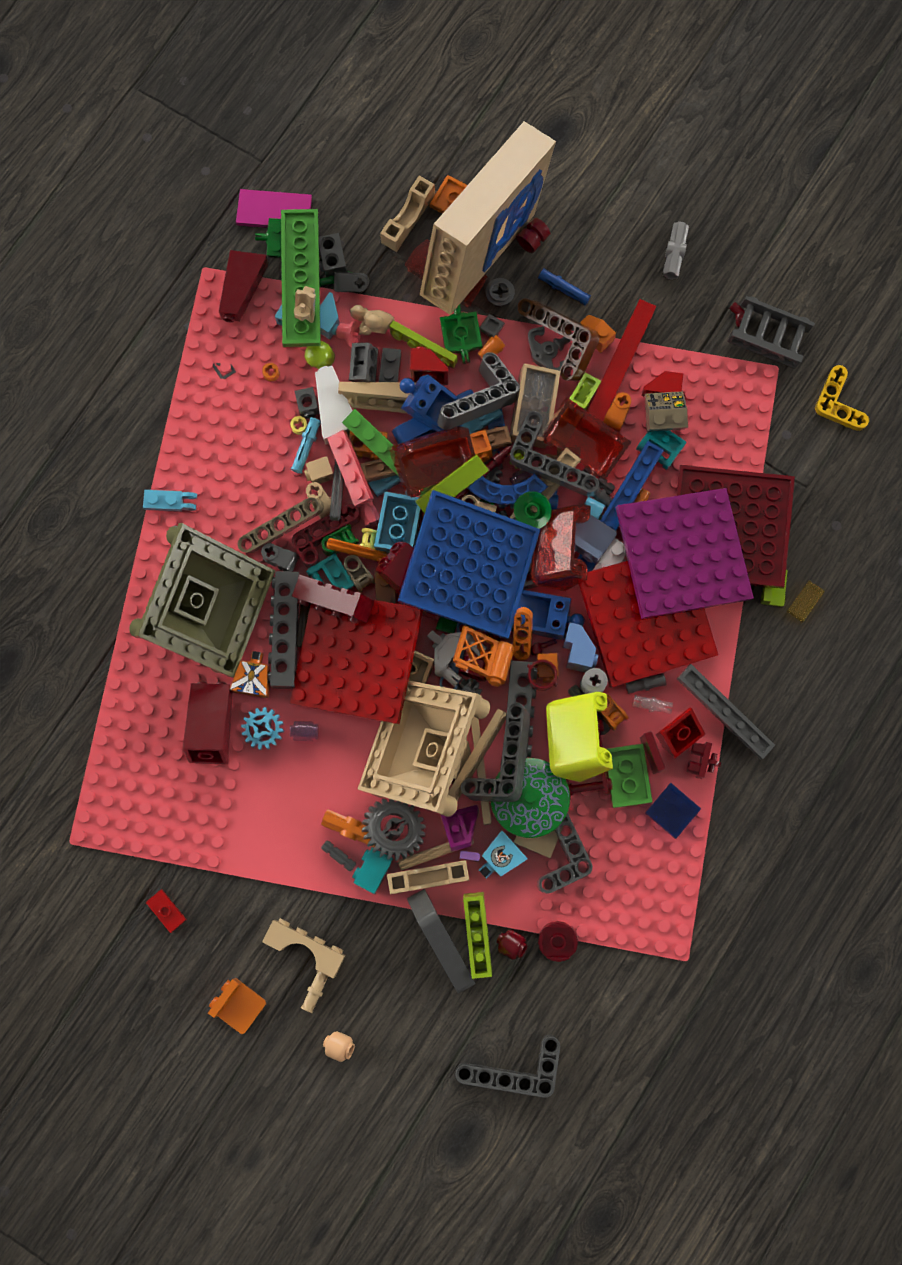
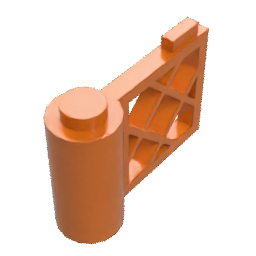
M465 625L462 627L452 662H455L456 667L464 671L470 669L486 677L489 684L499 687L506 682L515 647L508 642L497 641ZM467 633L473 636L475 643L468 644L466 640ZM485 641L491 644L490 652L485 653L482 642ZM475 645H477L481 653V655L476 658L474 657L470 648ZM466 649L470 658L469 661L460 659L461 651ZM483 658L486 664L485 669L478 666L477 659Z

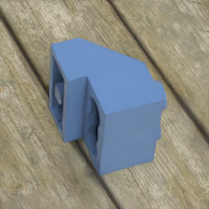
M569 623L563 648L570 649L566 668L586 673L589 669L595 668L597 664L598 654H595L596 647L582 625Z

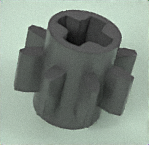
M472 678L468 680L462 679L456 689L479 695L482 692V689H479L480 683Z

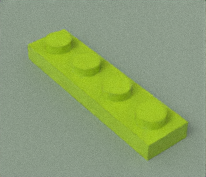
M394 320L390 324V333L395 339L407 342L411 348L423 346L431 349L447 367L454 368L458 363L457 355Z

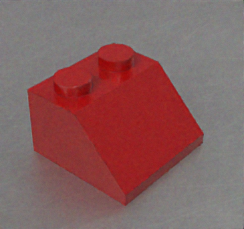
M423 346L411 348L410 375L413 382L417 383L420 377L430 375L441 385H448V367L435 353Z
M690 707L659 731L656 736L662 747L674 758H677L702 738L705 732L693 709Z

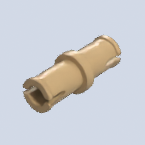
M317 971L311 987L307 989L309 992L301 1006L302 1009L313 1013L319 996L322 997V990L329 976Z

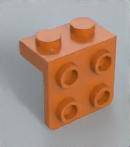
M237 978L231 981L227 980L221 988L223 993L219 998L215 997L209 1004L211 1009L208 1014L213 1018L218 1016L240 1034H244L266 1005V1000Z

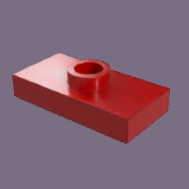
M163 889L146 902L170 933L187 920Z

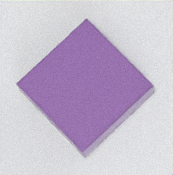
M460 851L459 859L479 862L480 854Z

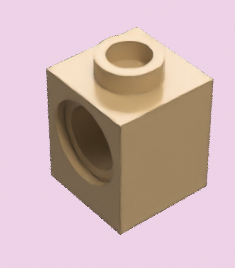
M327 456L305 463L307 470H304L307 481L311 480L321 484L333 479L334 475Z

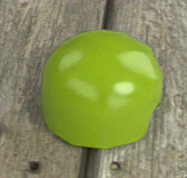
M321 341V346H311L305 350V359L311 367L320 369L324 366L329 367L334 363L335 354L331 346L324 341Z

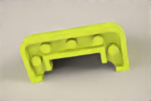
M592 692L554 700L547 704L550 769L555 776L582 782L613 769L611 753L599 746L597 711H603L607 708L606 693Z

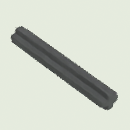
M336 459L329 515L332 521L340 520L344 479Z

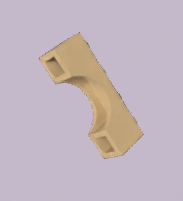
M418 176L410 188L407 200L399 214L394 219H389L381 231L380 237L383 245L395 252L398 251L433 199L435 184Z
M464 860L387 874L390 894L469 881L467 863Z
M280 918L279 921H272L262 941L263 943L278 951H282L290 944H303L313 952L316 960V970L331 978L336 977L346 956L342 954V949L334 945L332 948L324 945L325 940L317 936L313 939L307 936V931L299 927L296 930L289 927L290 923Z

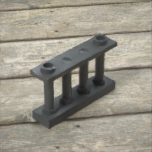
M746 296L740 304L741 307L746 308L740 327L731 332L727 342L796 368L803 359V355H800L797 351L804 331L808 333L815 323L806 317H799L763 303L755 297ZM753 311L763 315L756 336L749 335L746 332ZM770 318L780 322L773 343L763 339ZM787 325L797 328L790 350L782 348L780 345Z

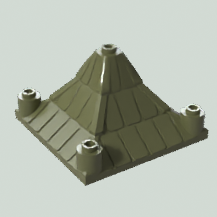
M179 523L178 526H172L167 531L166 537L167 541L171 544V548L168 551L142 619L137 618L131 622L129 627L130 633L135 638L149 641L209 667L214 672L234 678L276 570L183 523Z

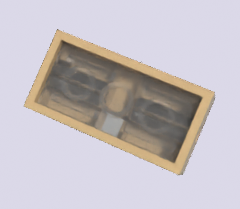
M524 363L518 380L520 389L514 404L510 429L511 442L515 443L527 414L536 411L542 415L543 423L534 447L546 448L550 441L561 371ZM532 419L529 421V423L533 426L539 424V422L536 419ZM524 436L521 440L525 443H528L532 439L528 436Z

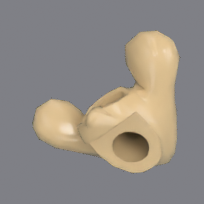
M355 305L350 309L351 316L356 320L362 321L359 327V335H370L371 332L385 334L390 328L389 326L392 321H395L391 314L381 310L369 311L361 305Z

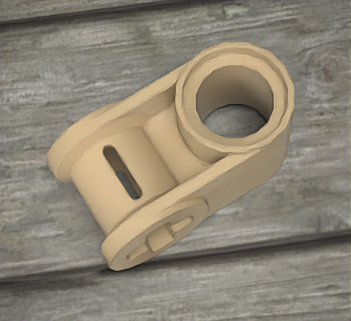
M317 482L307 485V497L318 498L323 502L324 509L318 515L319 518L322 519L329 515L331 498L326 494L323 487ZM313 489L315 491H318L317 496H315V494H312ZM313 501L311 502V504L313 505L314 510H316L317 503Z

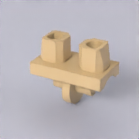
M304 286L303 290L297 289L295 293V318L301 321L306 319L313 323L316 297L314 288Z

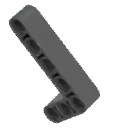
M491 352L485 353L479 367L480 374L490 387L442 406L437 420L440 428L444 430L455 428L515 402L520 385L496 354Z
M532 411L528 413L511 449L510 461L512 465L584 496H594L599 487V480L595 476L532 450L542 429L543 418L539 412ZM532 419H536L539 422V424L533 426L529 423V421ZM524 436H528L532 440L525 443L521 439ZM516 453H521L524 456V458L521 460H516L514 458V455ZM537 460L540 461L542 465L540 467H534L531 463ZM551 468H557L559 470V473L553 475L549 472V470ZM569 475H574L577 478V481L570 482L568 481L567 477ZM588 482L593 483L595 488L589 490L585 487V484Z
M515 702L510 704L507 709L499 779L468 778L464 780L461 784V791L469 799L492 802H516L520 799L530 713L522 704ZM522 711L518 717H515L517 712ZM516 730H520L516 736H513ZM514 749H518L516 754L511 755ZM515 768V772L509 775L510 770ZM475 786V790L470 793V789ZM494 787L493 792L488 794L489 789ZM513 787V791L507 794L508 789Z
M568 813L563 822L554 831L569 863L539 878L537 887L542 893L549 894L589 875L593 868L592 862ZM566 825L569 827L570 834L568 836H563L560 833L561 826ZM572 843H575L579 848L576 855L571 854L569 851V846ZM581 861L587 864V870L584 873L578 870V864ZM563 870L568 871L570 875L569 880L566 882L560 879V873ZM544 879H549L552 882L551 889H543L542 881Z
M425 889L408 897L407 900L419 926L457 993L459 994L475 985L474 979H472L468 968L441 922Z
M547 1035L542 1039L537 1075L461 1063L455 1071L456 1079L459 1083L544 1098L549 1097L555 1089L560 1043L553 1035ZM554 1040L556 1042L555 1049L547 1050L545 1048L546 1042ZM545 1061L553 1063V1068L550 1071L542 1069ZM462 1068H467L470 1071L468 1078H461L459 1076V1071ZM483 1071L490 1074V1079L486 1082L479 1079V1074ZM502 1075L510 1077V1082L507 1085L499 1083V1078ZM521 1079H529L530 1086L528 1088H521L519 1086ZM542 1082L550 1083L548 1091L542 1092L539 1089Z

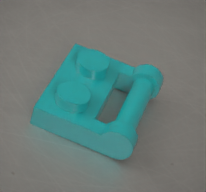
M671 431L647 432L636 450L641 452L647 441L664 449V452L670 456L666 459L661 455L658 462L663 465L664 469L668 470L687 442Z
M335 553L306 571L309 577L323 582L318 574L323 569L332 585L348 590L355 587Z

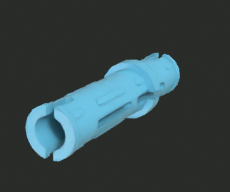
M310 417L306 431L302 433L303 439L291 467V470L296 473L302 474L312 444L317 439L316 434L321 424L319 419Z

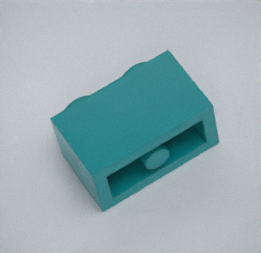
M372 847L370 850L367 849L361 859L364 863L361 868L357 867L352 878L355 879L354 884L376 894L394 858L391 857L390 860H387L386 854L380 857V851L378 850L373 853L374 848Z

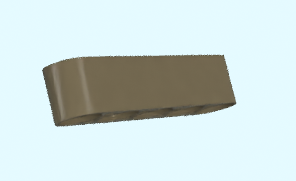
M312 497L303 500L240 537L238 548L246 553H253L261 549L264 545L273 542L321 514L324 509L323 502L318 498ZM315 501L317 503V509L312 512L310 510V504L311 502ZM296 511H299L301 514V518L298 521H295L293 518ZM280 520L284 522V528L281 531L277 528ZM263 530L268 532V537L265 540L261 537ZM247 539H250L252 542L250 549L245 547Z

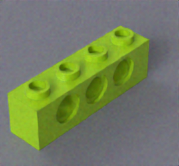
M484 892L467 893L463 896L471 976L472 979L492 977Z

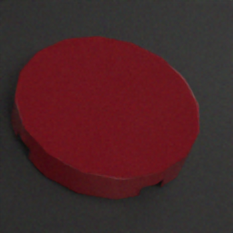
M550 922L539 933V949L551 961H566L577 950V933L572 926L565 922Z

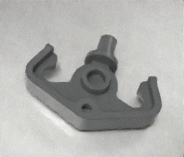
M544 326L531 329L528 332V343L533 362L540 367L560 371L564 361H561L560 366L555 368L552 359L556 357L558 350L562 351L564 345L571 340L566 337L561 339L555 338L553 342L547 341L540 344L534 337L536 335H544Z

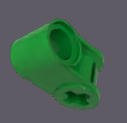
M346 525L323 538L322 549L325 555L331 556L334 553L336 555L341 553L326 548L329 538L353 544L360 542L352 533L351 525Z

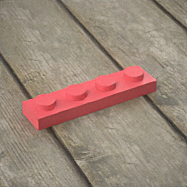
M341 430L327 438L354 506L359 507L374 499L347 432Z

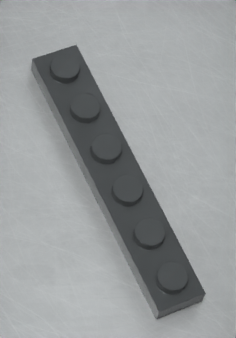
M692 664L688 665L679 675L677 680L760 760L765 758L775 746L767 736Z

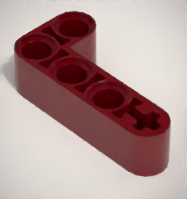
M348 504L341 508L340 524L337 527L330 526L332 520L327 515L293 535L292 543L307 568L320 562V557L315 547L322 543L323 538L346 525H351L352 527L360 521L361 516L357 506ZM352 512L355 516L351 517L348 513ZM316 530H323L321 536L313 535ZM299 539H306L304 545H297ZM308 555H315V560L312 562L306 561Z

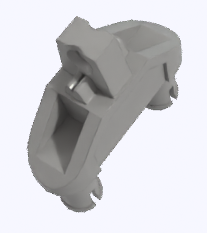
M432 630L427 637L434 642L432 647L434 648L435 675L438 677L442 676L453 687H456L462 677L449 667V664L454 658L461 632L447 635L442 633L439 636ZM467 633L466 640L468 644L475 643L473 636ZM477 645L470 647L475 654L481 655Z

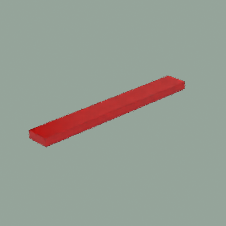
M639 299L584 417L580 430L597 437L604 418L653 316L656 305Z

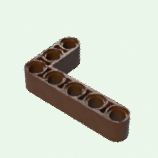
M527 298L520 300L518 311L521 315L573 341L561 367L560 375L564 380L577 382L581 380L599 342L598 333L538 301Z

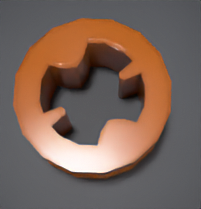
M267 363L262 368L263 376L267 381L273 382L279 378L280 372L276 364ZM269 369H273L275 374L273 373L272 376H269L267 371L269 372Z

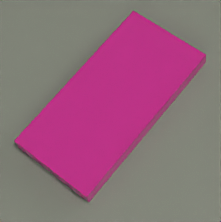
M240 189L236 225L268 228L269 218L281 219V210L311 209L312 195Z

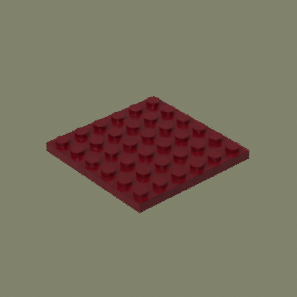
M680 465L676 496L727 488L750 585L784 589L795 476Z

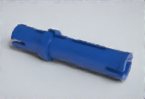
M543 268L538 279L552 286V289L563 292L584 306L587 305L591 298V295L566 282L561 276L552 274L545 268Z

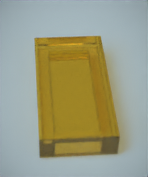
M809 580L786 612L799 621L804 622L825 591Z

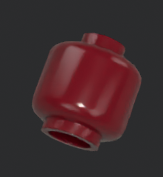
M508 930L505 934L501 933L496 941L499 944V953L511 960L521 958L527 949L525 937L513 930Z

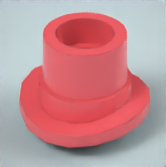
M352 321L350 324L340 323L336 330L337 338L345 340L347 346L352 347V343H358L361 335H359L360 324L357 321Z

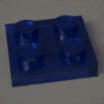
M669 783L645 814L676 839L701 808L672 783Z

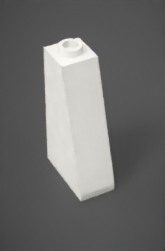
M324 366L315 372L322 436L325 445L329 444L327 438L341 430H345L348 435L350 434V430L342 422L352 412V408L348 403V399L343 394L338 393L340 381L333 366Z

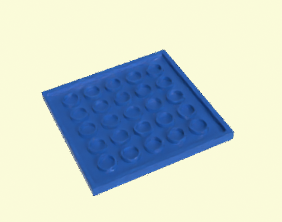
M431 491L397 602L504 639H509L540 529L438 491Z

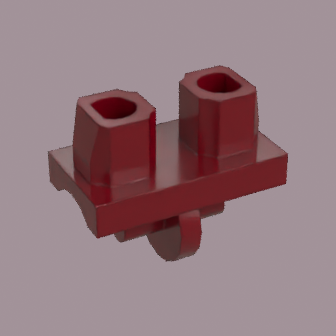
M694 743L692 745L691 754L700 756L699 763L689 761L687 772L696 775L698 779L705 777L707 765H709L707 772L710 773L714 772V767H721V762L716 761L718 754L712 753L709 759L712 743Z

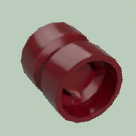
M535 217L526 225L527 229L524 228L516 236L519 245L529 253H534L540 246V241L544 242L551 233L548 226L542 220Z

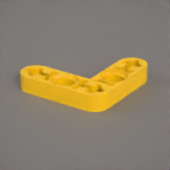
M837 365L833 367L827 377L815 410L818 415L853 430L861 431L869 423L868 416L859 410L837 402L848 375L847 369L844 366ZM837 371L841 372L837 382H834ZM827 387H834L836 394H828ZM826 399H827V400H829V402H828V404H827V406H826L827 409H826V410H823V409H822V408H823L822 405L825 403V401H826ZM844 410L847 417L843 419L838 417L837 411ZM851 414H852V415H853L852 420H851V421H848V419L851 417ZM858 418H861V419H862V420H861V422H862L861 425H858V424H857V422H858L857 419H858Z

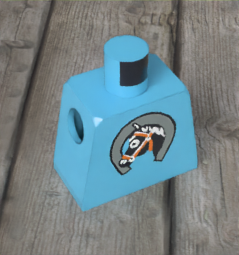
M501 831L482 855L486 863L479 871L486 879L494 871L501 877L528 858Z

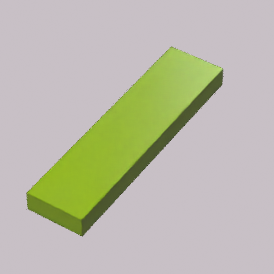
M476 454L418 498L416 503L425 513L431 491L435 490L455 497L488 472L489 469Z

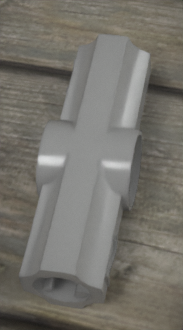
M685 222L673 224L663 269V276L667 279L673 280L679 277L689 225Z

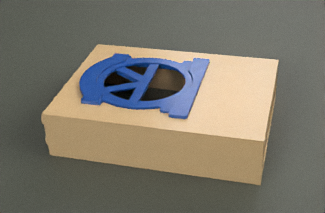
M524 121L433 224L420 296L449 315L453 313L534 216L556 144L555 140Z

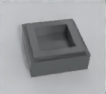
M488 314L479 329L485 335L494 337L495 335L498 336L505 323Z

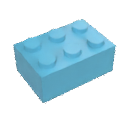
M384 492L374 549L390 553L391 547L399 541L407 542L414 548L422 512L416 503V500L420 497Z

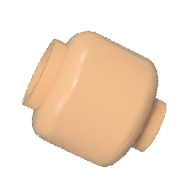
M338 1031L333 1032L330 1036L328 1035L323 1043L326 1056L339 1062L350 1059L355 1048L352 1038Z

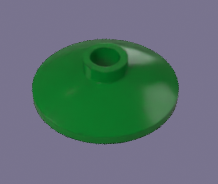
M534 491L526 492L519 496L514 504V515L519 522L540 529L551 518L552 509L550 502L541 493ZM532 506L537 507V512L532 511Z

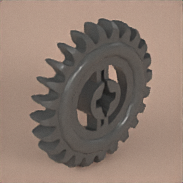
M384 798L381 800V803L375 802V807L370 806L369 812L364 814V817L367 819L362 821V824L367 826L363 827L361 831L368 832L363 839H370L367 847L375 845L373 853L381 850L380 857L387 853V860H390L392 855H394L395 861H397L400 854L405 860L407 852L410 856H413L414 850L418 851L420 849L419 845L424 843L422 838L426 836V833L422 831L426 826L420 824L424 821V818L418 817L420 811L414 812L415 806L411 805L409 807L408 804L399 801L395 802L389 799V802ZM389 815H396L402 818L390 819L385 825L383 831H381L380 824L385 817ZM407 825V836L400 841H394L400 837L404 826Z

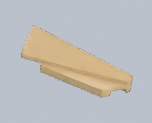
M339 382L338 393L343 394L353 408L407 413L401 407L410 394L403 393L400 390V382Z

